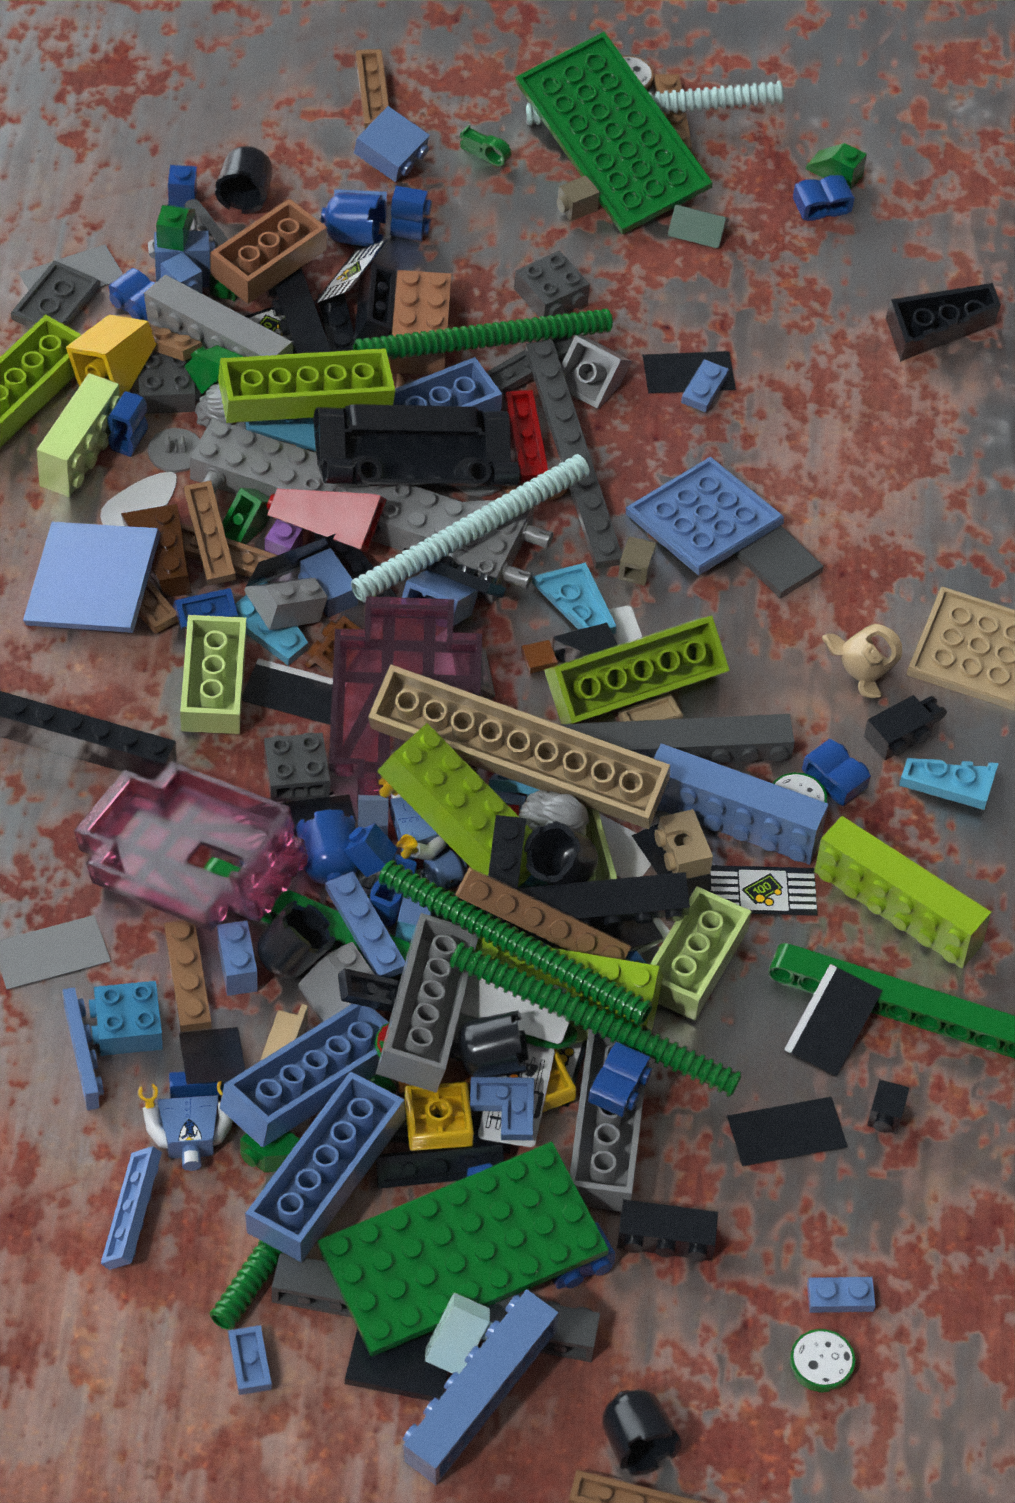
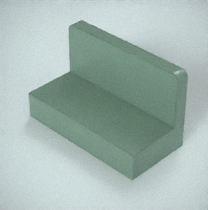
M675 205L668 235L719 248L723 230L727 228L729 218Z

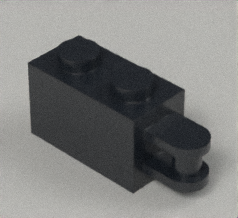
M912 695L867 719L864 737L884 760L894 755L900 756L909 747L927 741L932 735L933 725L944 718L947 710L937 705V699L934 696L919 701Z

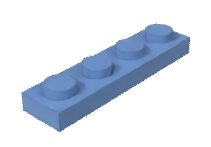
M352 871L325 882L327 893L376 976L385 978L401 974L405 960L354 872Z
M75 987L62 989L64 1009L87 1110L99 1108V1096L104 1095L101 1076L95 1077L93 1069H98L95 1050L89 1051L87 1044L92 1042L89 1024L83 1025L82 1017L86 1016L83 998L77 999Z
M154 1146L131 1153L101 1264L109 1270L131 1264L136 1254L137 1241L143 1228V1219L151 1199V1190L159 1169L158 1164L162 1153Z

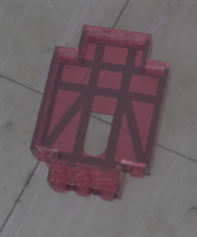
M366 596L365 630L335 629L329 771L342 777L352 776L353 773H357V804L359 795L381 796L379 790L383 785L379 784V780L382 776L377 770L392 755L390 752V735L371 729L368 719L390 665L480 696L482 634L453 633L454 599ZM468 764L478 774V767ZM391 795L389 796V807H388V808H390V799H392Z
M170 761L155 781L124 770L74 830L79 850L92 855L86 864L93 884L211 932L219 922L225 919L228 910L259 923L265 914L273 909L276 900L283 892L289 889L292 880L299 871L306 867L308 862L304 839L294 836V822L290 807ZM204 845L244 862V865L238 872L232 870L229 874L230 877H222L187 862L199 847Z

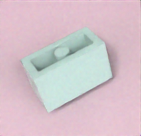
M454 1293L426 1346L425 1361L450 1373L456 1371L460 1374L467 1365L464 1361L469 1352L478 1345L480 1339L484 1341L487 1339L485 1334L493 1323L490 1322V1308Z

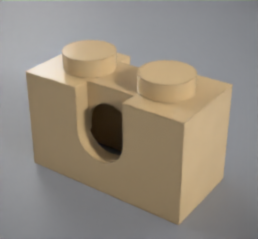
M694 809L661 816L658 829L655 830V840L658 847L666 850L664 861L667 870H672L673 873L686 872L687 879L710 874L713 855Z

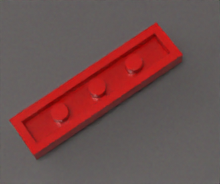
M533 390L509 391L505 393V401L509 414L516 460L519 465L521 483L530 482L531 479L537 478L538 475L544 474L548 470Z

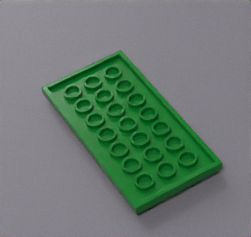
M605 31L515 77L516 84L581 177L586 175L600 192L599 203L622 235L673 209L675 205H681L712 188L713 182Z
M552 1141L317 1240V1246L371 1357L435 1330L454 1293L488 1307L608 1255L609 1251Z

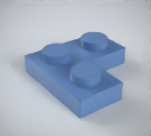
M471 1077V1111H502L501 1140L533 1141L534 1078Z

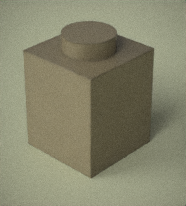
M585 175L559 186L558 198L556 200L557 207L561 213H565L570 221L576 220L598 211L600 192Z
M629 536L620 560L618 579L645 586L654 562L656 543Z

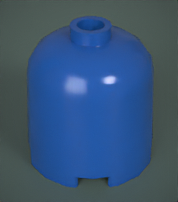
M337 193L329 200L327 207H323L321 223H324L327 227L328 236L336 242L364 247L372 246L383 240L384 234H379L381 223H386V201L382 199V195Z
M329 809L315 812V818L306 823L304 819L298 822L296 833L301 856L308 859L304 865L307 876L314 882L325 885V882L352 871L356 874L358 868L350 860L348 854L344 852L350 842L348 839L349 835L356 829L354 816L346 817L343 810Z

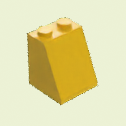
M108 315L66 346V350L79 387L87 375L91 373L118 383L121 397L125 391H130L154 350L156 343L149 321Z

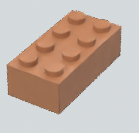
M289 198L211 251V275L249 304L327 250V227Z
M398 270L392 335H404L405 333L412 335L413 332L420 334L421 331L428 333L429 330L436 332L437 329L444 331L445 328H448L452 274ZM438 352L434 355L430 353L426 356L422 354L419 357L413 355L411 358L405 356L403 359L399 357L395 360L390 359V369L392 373L431 375L445 369L446 352L442 354Z

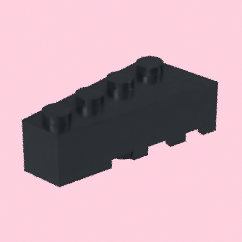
M993 283L891 299L886 314V321L900 362L994 324L1001 304Z

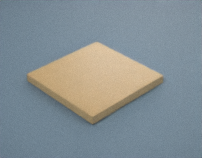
M941 586L906 675L1015 711V610Z

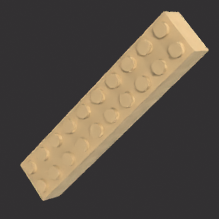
M390 665L368 716L371 729L407 741L428 723L467 764L539 790L573 795L578 802L588 808L649 829L670 778V764L394 665Z

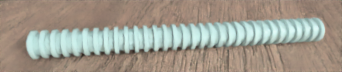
M777 81V84L769 82L768 85L761 82L760 85L753 83L752 86L745 84L744 87H741L740 84H737L736 87L729 85L728 88L721 86L720 89H717L716 86L712 87V89L705 87L704 90L696 88V91H692V88H690L686 92H684V89H680V92L672 90V93L664 91L663 94H660V91H656V94L648 92L660 110L666 114H669L670 111L678 113L679 110L682 113H685L686 110L694 112V109L702 111V108H706V111H709L710 108L718 110V107L726 109V106H730V109H733L737 105L738 108H742V105L750 107V104H754L756 107L761 103L762 106H766V103L774 105V102L782 104L784 101L783 84L781 81ZM527 102V123H529V126H532L533 123L541 125L543 121L532 105Z
M575 454L572 458L566 459L565 462L559 463L558 466L552 467L551 470L545 471L544 474L538 475L537 478L531 479L530 482H525L523 486H518L516 490H511L509 494H504L502 498H497L495 502H490L488 506L484 505L481 510L477 509L474 514H468L467 518H461L460 521H456L445 529L440 530L438 534H433L431 538L427 537L424 542L420 541L417 543V546H411L409 550H404L402 554H397L395 558H390L388 562H383L380 566L374 567L373 570L367 571L366 575H360L359 579L354 578L351 581L354 595L361 602H367L369 598H374L376 594H381L384 590L390 589L391 586L397 585L398 581H404L405 577H411L413 574L418 573L420 569H425L427 565L431 566L434 561L438 562L441 557L454 553L456 549H461L463 545H468L470 541H475L477 537H482L484 533H489L491 529H496L498 525H503L505 521H510L513 517H517L527 509L533 508L534 505L546 501L547 498L553 497L554 494H558L561 490L567 489L568 486L574 485L575 482L581 481L582 478L588 477L590 471L586 460L579 454Z

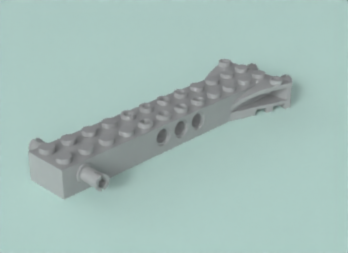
M212 418L190 456V479L200 483L211 480L214 494L217 489H221L237 495L240 488L257 489L269 498L272 494L276 493L277 488L378 494L387 500L371 541L401 551L404 548L410 549L411 546H417V543L420 541L424 542L427 537L431 538L433 534H438L440 530L445 529L456 521H460L461 518H467L468 514H474L477 509L481 510L484 505L488 506L490 502H495V500L461 502L413 485L370 484L368 486H358L357 484H324L315 452L246 430L245 422H236L234 426ZM361 468L363 476L371 478V471ZM533 506V508L527 509L517 517H513L510 521H505L503 525H498L496 529H491L489 533H484L482 537H477L475 541H470L468 545H463L461 549H456L454 553H449L446 558L454 560V567L458 568L459 564H463L476 569L474 574L480 577L482 572L498 578L496 581L498 585L502 586L504 582L527 590L533 573L512 567V564L525 541L548 549L553 538V532L532 526ZM478 591L485 596V601L492 605L495 596Z

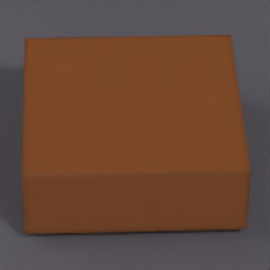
M549 640L521 646V653L529 674L544 671V669L556 666L558 663Z

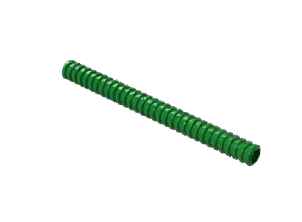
M606 308L594 311L589 310L586 313L581 311L578 314L572 312L571 314L548 315L547 318L540 316L539 319L533 317L531 320L530 318H525L524 320L517 319L516 321L509 320L508 322L501 321L500 323L469 325L468 328L461 326L460 329L453 327L452 330L445 328L444 331L437 329L436 332L429 330L428 333L421 331L420 334L413 332L412 335L405 333L404 335L397 334L396 336L389 335L388 337L381 336L380 338L372 337L371 340L370 338H364L363 341L356 339L353 350L386 348L388 359L395 360L397 357L403 359L405 356L408 358L413 357V355L419 357L422 354L426 356L430 353L434 355L438 352L442 354L446 351L450 353L454 350L458 352L462 349L466 351L470 348L473 350L478 347L482 349L486 346L490 348L493 345L498 347L501 344L506 346L509 343L514 345L517 342L522 344L525 341L530 343L533 340L538 342L541 339L543 341L556 338L562 339L564 336L566 338H570L572 335L575 337V335L580 334L586 336L587 334H601L603 331L609 333L613 327V318L611 312Z
M390 860L382 868L379 874V884L383 886L387 884L388 889H395V892L399 895L403 893L404 898H411V901L415 904L419 902L421 907H427V910L430 912L435 911L439 917L444 916L446 921L452 920V924L455 926L460 924L461 929H468V933L472 935L476 933V937L479 939L485 938L486 943L490 944L493 942L495 948L501 947V951L504 953L509 951L510 956H517V959L521 962L525 960L526 965H534V969L537 971L542 969L544 975L551 974L553 980L559 979V983L563 985L567 983L568 988H576L577 993L581 994L583 992L586 998L592 997V1001L595 1003L600 1001L602 1007L609 1006L610 1011H617V1014L621 1017L625 1015L626 1020H634V1024L637 1026L643 1024L648 1018L652 1009V1002L650 1000L643 1001L641 995L636 997L635 992L632 990L627 992L626 987H618V983L615 981L610 983L608 977L602 978V974L599 972L594 974L593 969L590 967L585 969L584 964H577V961L573 958L568 960L566 954L560 955V951L557 949L552 951L551 946H543L542 941L538 940L536 942L533 936L527 937L526 932L522 931L519 933L518 928H511L509 923H502L500 918L494 919V915L491 913L486 915L484 909L478 910L477 906L473 904L470 906L469 902L462 901L457 896L453 897L451 891L445 892V888L442 886L437 888L436 883H429V880L425 877L421 879L420 874H413L411 869L405 870L403 865H397V862L394 860Z
M464 942L457 945L449 963L450 968L454 969L456 966L461 973L466 971L470 977L472 975L477 976L476 980L478 981L484 979L486 980L485 984H494L495 989L501 987L506 994L509 991L515 998L517 995L520 996L523 1002L529 1000L530 1005H539L540 1010L546 1008L548 1009L547 1013L552 1014L554 1012L558 1018L563 1016L568 1023L570 1020L574 1021L575 1026L578 1027L580 1024L584 1026L583 1030L585 1031L591 1029L593 1030L592 1034L596 1035L599 1033L602 1039L608 1037L611 1043L616 1041L655 1059L654 1063L656 1064L661 1062L665 1068H668V1066L672 1067V1071L675 1073L678 1070L682 1072L681 1075L684 1077L686 1074L691 1076L690 1080L692 1081L696 1078L700 1080L699 1084L701 1085L706 1083L710 1089L713 1087L717 1088L718 1093L723 1091L726 1092L727 1097L733 1096L741 1079L740 1071L735 1073L730 1066L726 1069L721 1062L716 1064L712 1058L710 1060L705 1059L704 1054L698 1056L695 1050H692V1052L688 1051L687 1046L681 1048L676 1041L673 1044L669 1042L670 1039L667 1037L665 1040L660 1038L661 1034L659 1033L653 1035L651 1034L652 1030L648 1029L645 1031L642 1029V1025L636 1027L633 1025V1021L629 1023L624 1021V1017L619 1019L615 1017L616 1013L614 1012L608 1014L606 1013L607 1009L603 1008V1010H600L597 1004L591 1006L588 1000L583 1002L579 996L574 998L569 991L567 994L563 993L562 988L559 987L557 990L553 988L554 984L552 983L548 986L544 984L545 980L543 979L538 981L534 975L531 977L527 976L526 971L518 972V968H510L509 963L503 965L498 958L493 960L489 954L487 956L482 955L483 951L481 950L475 952L473 951L474 947L470 946L467 948Z
M375 1074L371 1078L372 1083L393 1094L397 1092L395 1084L388 1077ZM259 1240L258 1246L253 1249V1254L247 1257V1261L243 1263L242 1269L237 1272V1277L232 1279L231 1285L227 1286L226 1292L220 1296V1300L216 1302L215 1308L209 1312L212 1321L216 1325L226 1330H233L235 1328L236 1322L241 1319V1314L246 1312V1306L251 1305L252 1299L257 1296V1291L262 1289L263 1283L268 1280V1275H271L273 1268L277 1266L280 1253L284 1254L283 1252Z

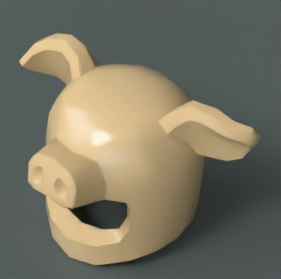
M871 624L865 627L846 642L835 634L823 635L822 639L826 643L828 650L833 655L841 656L846 671L850 676L859 681V693L870 699L881 698L883 695L878 689L875 680L885 675L901 660L902 643L899 636L892 629L880 624ZM879 635L888 642L891 648V656L889 658L883 656L876 649L871 637Z

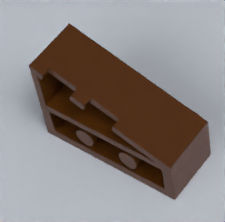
M177 504L121 513L124 526L158 528L161 534L150 575L163 597L167 598L192 593L182 521Z

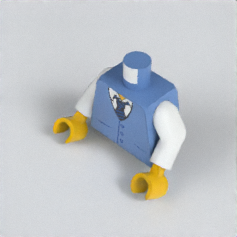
M382 777L379 780V784L383 785V787L379 791L383 798H387L390 795L392 797L390 799V817L398 839L396 847H400L401 856L404 859L411 860L416 858L432 860L448 844Z
M219 1081L217 1084V1091L222 1098V1081ZM152 1084L153 1096L145 1098L142 1094V1086H140L138 1096L145 1102L143 1113L147 1133L160 1148L167 1150L169 1158H182L183 1169L188 1171L199 1169L201 1167V1157L213 1155L215 1145L223 1142L232 1127V1119L220 1109L221 1100L218 1101V1095L157 1099L158 1105H155L154 1100L158 1095L157 1087Z

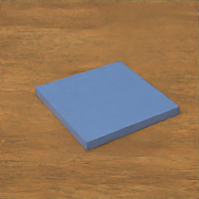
M712 457L707 458L626 507V515L698 576L784 524V516Z
M51 522L23 618L24 623L27 626L133 633L161 534L158 528Z

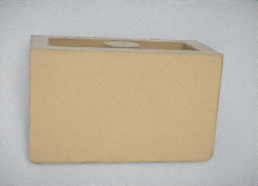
M302 1004L298 1015L278 1010L260 1061L305 1034L308 1025V1005Z

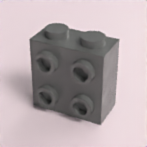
M560 250L515 270L514 290L538 317L545 316L547 318L548 315H563L588 303L590 284Z
M161 353L149 356L138 375L139 395L146 401V414L195 412V401L200 400V391L184 367L192 357L181 361Z
M304 733L291 736L277 735L264 738V759L271 803L330 797V777L323 733Z

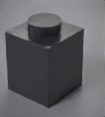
M879 1079L867 1126L875 1128L879 1132L897 1134L910 1088Z

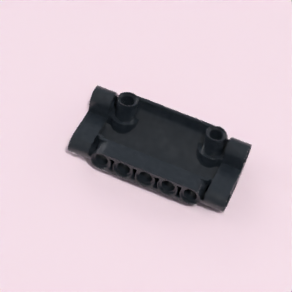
M367 404L347 405L345 408H315V448L324 484H357L358 486H368L370 484L456 485L469 488L518 485L519 465L517 461H511L510 421L507 411H479L477 407ZM362 465L370 468L371 478L363 476L361 473ZM471 467L479 470V480L472 477Z

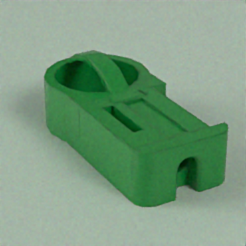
M468 125L460 133V138L463 139L460 142L461 149L494 166H502L511 157L512 152L509 145L500 138L492 135L486 136L471 129V125Z

